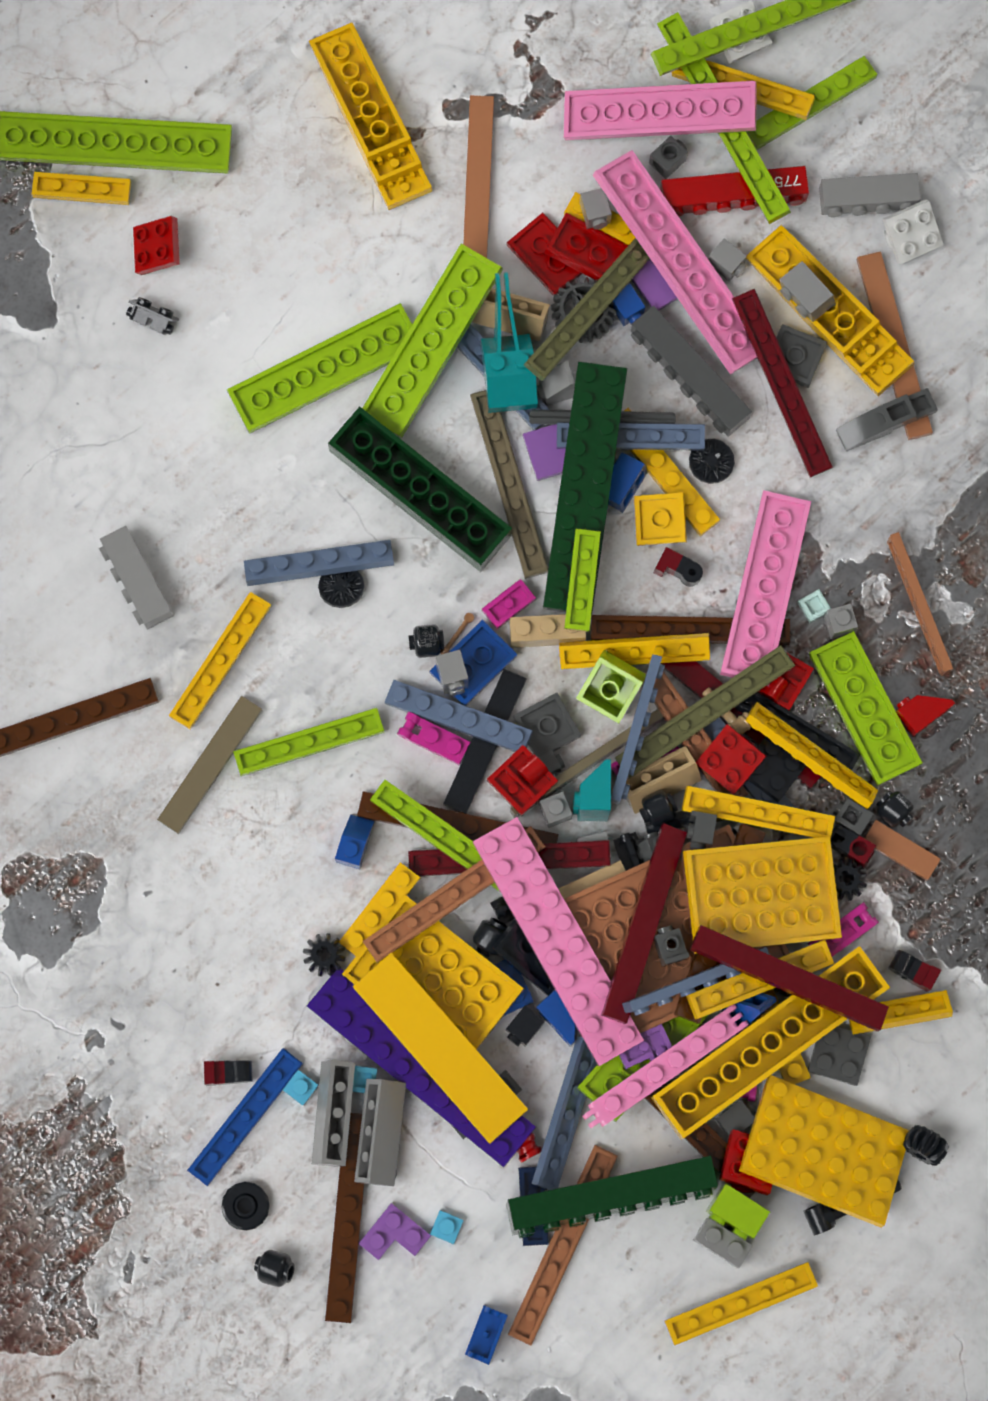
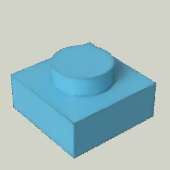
M355 1065L353 1092L365 1093L366 1079H376L377 1068Z
M297 1070L283 1091L304 1106L319 1085Z
M440 1210L430 1235L454 1244L464 1220Z

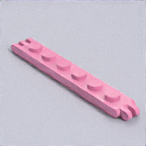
M735 1004L731 1005L588 1105L590 1111L582 1115L584 1120L593 1114L596 1117L594 1121L588 1124L589 1127L593 1128L598 1123L602 1127L748 1026L747 1020L741 1022L739 1026L736 1024V1021L743 1017L741 1012L734 1017H731L729 1014L735 1011L737 1006Z

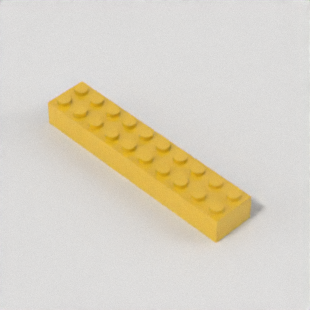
M860 946L819 975L826 980L872 1000L890 988ZM791 995L660 1090L651 1099L682 1140L839 1026L847 1018L795 995Z

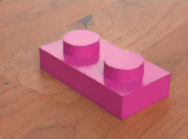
M520 579L484 606L482 612L494 627L499 629L510 620V617L516 616L534 602L536 597Z

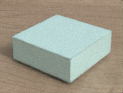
M820 589L797 602L809 623L824 616L826 611L831 609Z

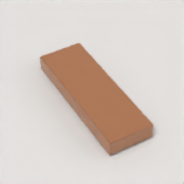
M878 820L874 821L865 836L866 840L876 845V851L926 881L929 880L941 860Z

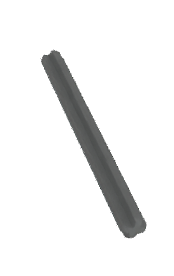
M532 409L529 412V422L531 424L569 423L571 410ZM621 411L620 423L675 424L676 416L673 412Z

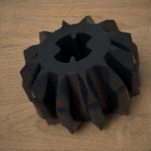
M842 858L838 860V866L833 863L836 891L838 892L837 900L839 901L843 899L844 894L848 901L853 899V894L859 897L862 894L859 888H865L867 885L865 882L860 881V879L866 878L867 874L858 873L862 868L861 864H858L855 868L852 867L853 859H849L846 866ZM843 874H845L846 878L851 879L847 886L845 882H840Z
M317 934L316 939L318 943L315 944L310 939L307 941L312 950L303 949L304 954L311 955L303 960L304 964L314 962L310 966L309 971L312 973L319 967V977L323 976L324 969H327L328 975L332 976V966L339 971L341 970V966L336 961L345 962L346 957L337 955L344 952L345 947L335 948L340 942L339 938H335L330 943V934H326L325 941H322L320 934ZM322 949H327L331 955L330 959L326 957L327 961H321V957L318 955L319 951L323 953Z
M920 1125L912 1127L903 1143L904 1148L912 1157L932 1166H937L942 1159L944 1160L949 1148L946 1140L940 1137V1134Z

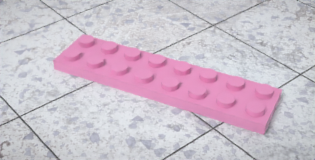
M756 81L565 91L564 139L583 140L756 131L757 83Z
M763 490L720 675L733 678L779 646L811 501Z

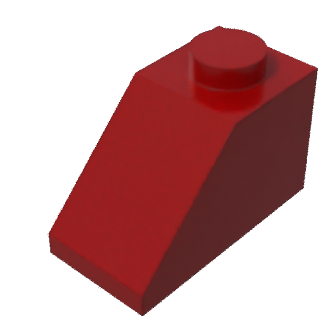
M916 695L912 699L906 697L896 706L899 709L896 713L905 729L912 737H915L951 709L955 702L952 699Z

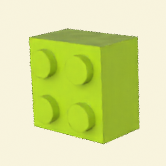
M604 650L576 699L619 724L643 684L646 674Z
M728 1184L721 1185L706 1210L710 1214V1219L721 1226L728 1225L732 1228L731 1232L743 1240L747 1238L754 1239L770 1211Z

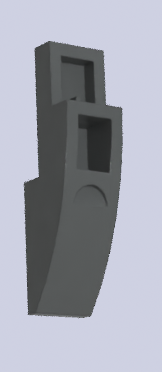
M928 388L909 396L906 394L872 409L840 426L836 431L847 452L886 436L897 428L932 415L938 409Z

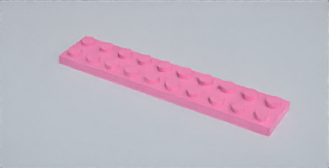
M633 150L596 170L593 177L730 375L755 360L757 356L733 304V294Z
M518 817L473 841V845L598 1066L643 1042L644 1039L631 1016H629L627 1024L601 1016L611 981Z

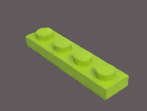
M575 530L564 629L586 632L590 630L600 531Z

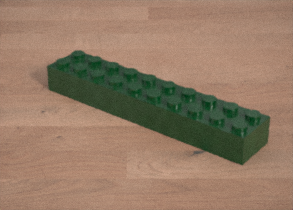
M578 361L543 609L566 612L575 530L583 529L601 532L591 615L593 613L627 368Z

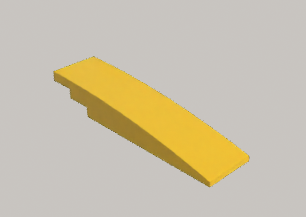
M351 22L309 40V44L388 210L432 192V186L411 143V138L353 23Z
M782 225L746 255V259L822 340L827 342V345L878 397L915 365L914 360L897 345V341L880 325V321ZM801 261L834 295L835 305L814 322L808 317L803 318L795 307L797 305L792 299L790 301L786 300L780 292L782 287L779 279Z
M392 953L352 986L489 1144L528 1111V1108Z

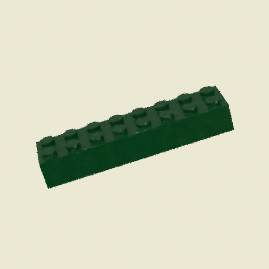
M360 406L328 442L329 451L478 571L481 572L512 536L511 526Z
M707 1156L508 1199L506 1208L512 1236L518 1235L519 1239L534 1236L536 1230L544 1229V1233L558 1231L561 1225L569 1224V1227L572 1228L584 1225L587 1219L594 1218L595 1222L610 1219L611 1214L619 1213L620 1217L635 1214L638 1208L644 1207L645 1211L659 1209L662 1203L669 1202L670 1206L685 1203L689 1197H695V1201L710 1198V1195L718 1187L712 1158Z

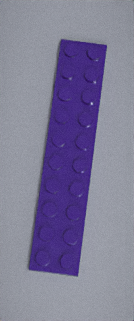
M336 969L308 1003L307 1007L398 1082L406 1083V1088L504 1168L533 1133L536 1126L521 1116L489 1144L352 987L354 984L342 975L344 970L341 969L339 971Z

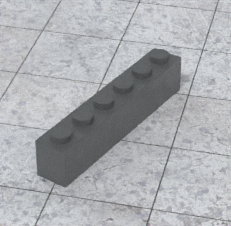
M654 305L632 323L631 337L638 345L643 344L648 350V356L655 363L659 362L664 367L663 371L666 376L671 380L675 379L680 384L682 393L687 398L692 397L697 403V409L704 416L708 415L714 421L712 422L713 426L721 434L724 432L729 437L750 419L752 411Z

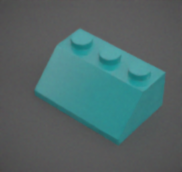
M606 759L580 784L579 791L574 792L573 814L577 815V821H608L611 811V759Z

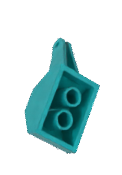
M504 272V288L512 336L501 337V286L499 273H495L494 337L481 339L488 413L536 409L538 405L536 376L524 366L534 353L530 334L517 335L510 298L508 272Z

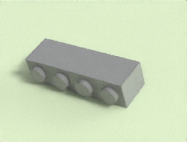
M918 173L821 179L819 186L821 215H828L829 217H839L847 213H852L855 216L864 215L867 212L886 214L891 210L901 211L921 201Z
M127 526L100 538L103 546L99 550L105 561L111 560L114 568L110 569L116 582L122 581L125 589L121 590L128 604L133 602L136 610L132 613L138 624L144 623L148 630L173 617Z
M338 1060L321 1062L312 1165L346 1166L355 1070L354 1062Z
M366 1079L354 1182L394 1186L397 1175L396 1167L400 1149L401 1126L403 1124L402 1116L406 1098V1083L383 1079Z

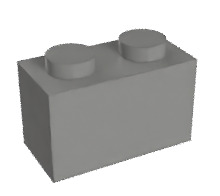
M803 261L779 279L782 287L780 292L786 300L790 301L792 299L797 305L795 308L803 318L808 317L814 322L835 305L834 295Z
M456 650L436 656V668L444 695L450 693V696H456L464 693V689L468 688V675L461 651Z
M710 1218L705 1219L693 1241L736 1268H740L753 1247Z

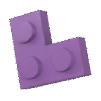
M662 1024L640 1033L644 1041L619 1055L625 1070L647 1059L651 1062L672 1047Z
M391 1203L359 1244L378 1260L395 1240L416 1256L431 1235Z

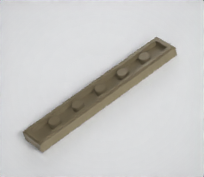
M243 696L239 698L157 820L177 834L181 832L233 755V751H236L263 711L262 708Z

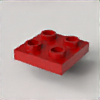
M168 216L133 227L136 274L145 275L180 264L178 219L176 217Z
M787 653L795 667L758 692L789 711L814 668Z
M727 724L699 757L696 764L730 793L735 795L767 756Z
M524 745L487 778V782L521 817L558 783V780L549 772L547 766Z
M733 1129L730 1131L719 1180L730 1183L732 1188L741 1192L751 1193L755 1191L768 1196L771 1193L773 1184L739 1171L750 1134Z

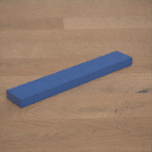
M282 1048L187 1171L206 1186H209L303 1063Z

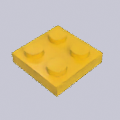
M683 492L634 496L637 546L687 543L685 498Z

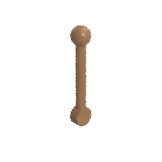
M467 613L464 616L463 623L445 646V650H441V655L450 651L449 649L467 624L473 622L474 615L472 613Z

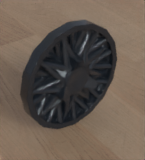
M705 439L704 451L691 450L689 456V468L693 475L701 482L708 484L719 483L727 479L732 473L735 464L734 454L730 447L717 439Z
M358 571L323 575L320 577L318 584L320 597L325 603L336 608L350 607L357 603L362 597L365 588L363 577Z
M250 1182L237 1183L229 1188L223 1196L221 1205L223 1217L228 1224L236 1229L245 1231L255 1229L261 1225L268 1216L270 1207L268 1196L263 1188Z

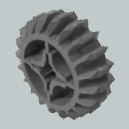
M587 277L584 279V283H580V280L576 278L575 285L567 281L566 289L562 287L558 289L559 295H554L553 301L555 303L551 305V310L554 311L551 318L552 320H557L555 327L567 316L564 312V306L567 301L572 298L575 307L583 298L582 294L586 295L597 282V279L593 281V284H589V278ZM613 301L604 310L601 319L598 322H594L579 339V343L583 342L584 337H587L591 343L593 335L600 339L602 338V332H609L610 328L608 325H614L615 320L612 317L616 316L617 313L613 309Z

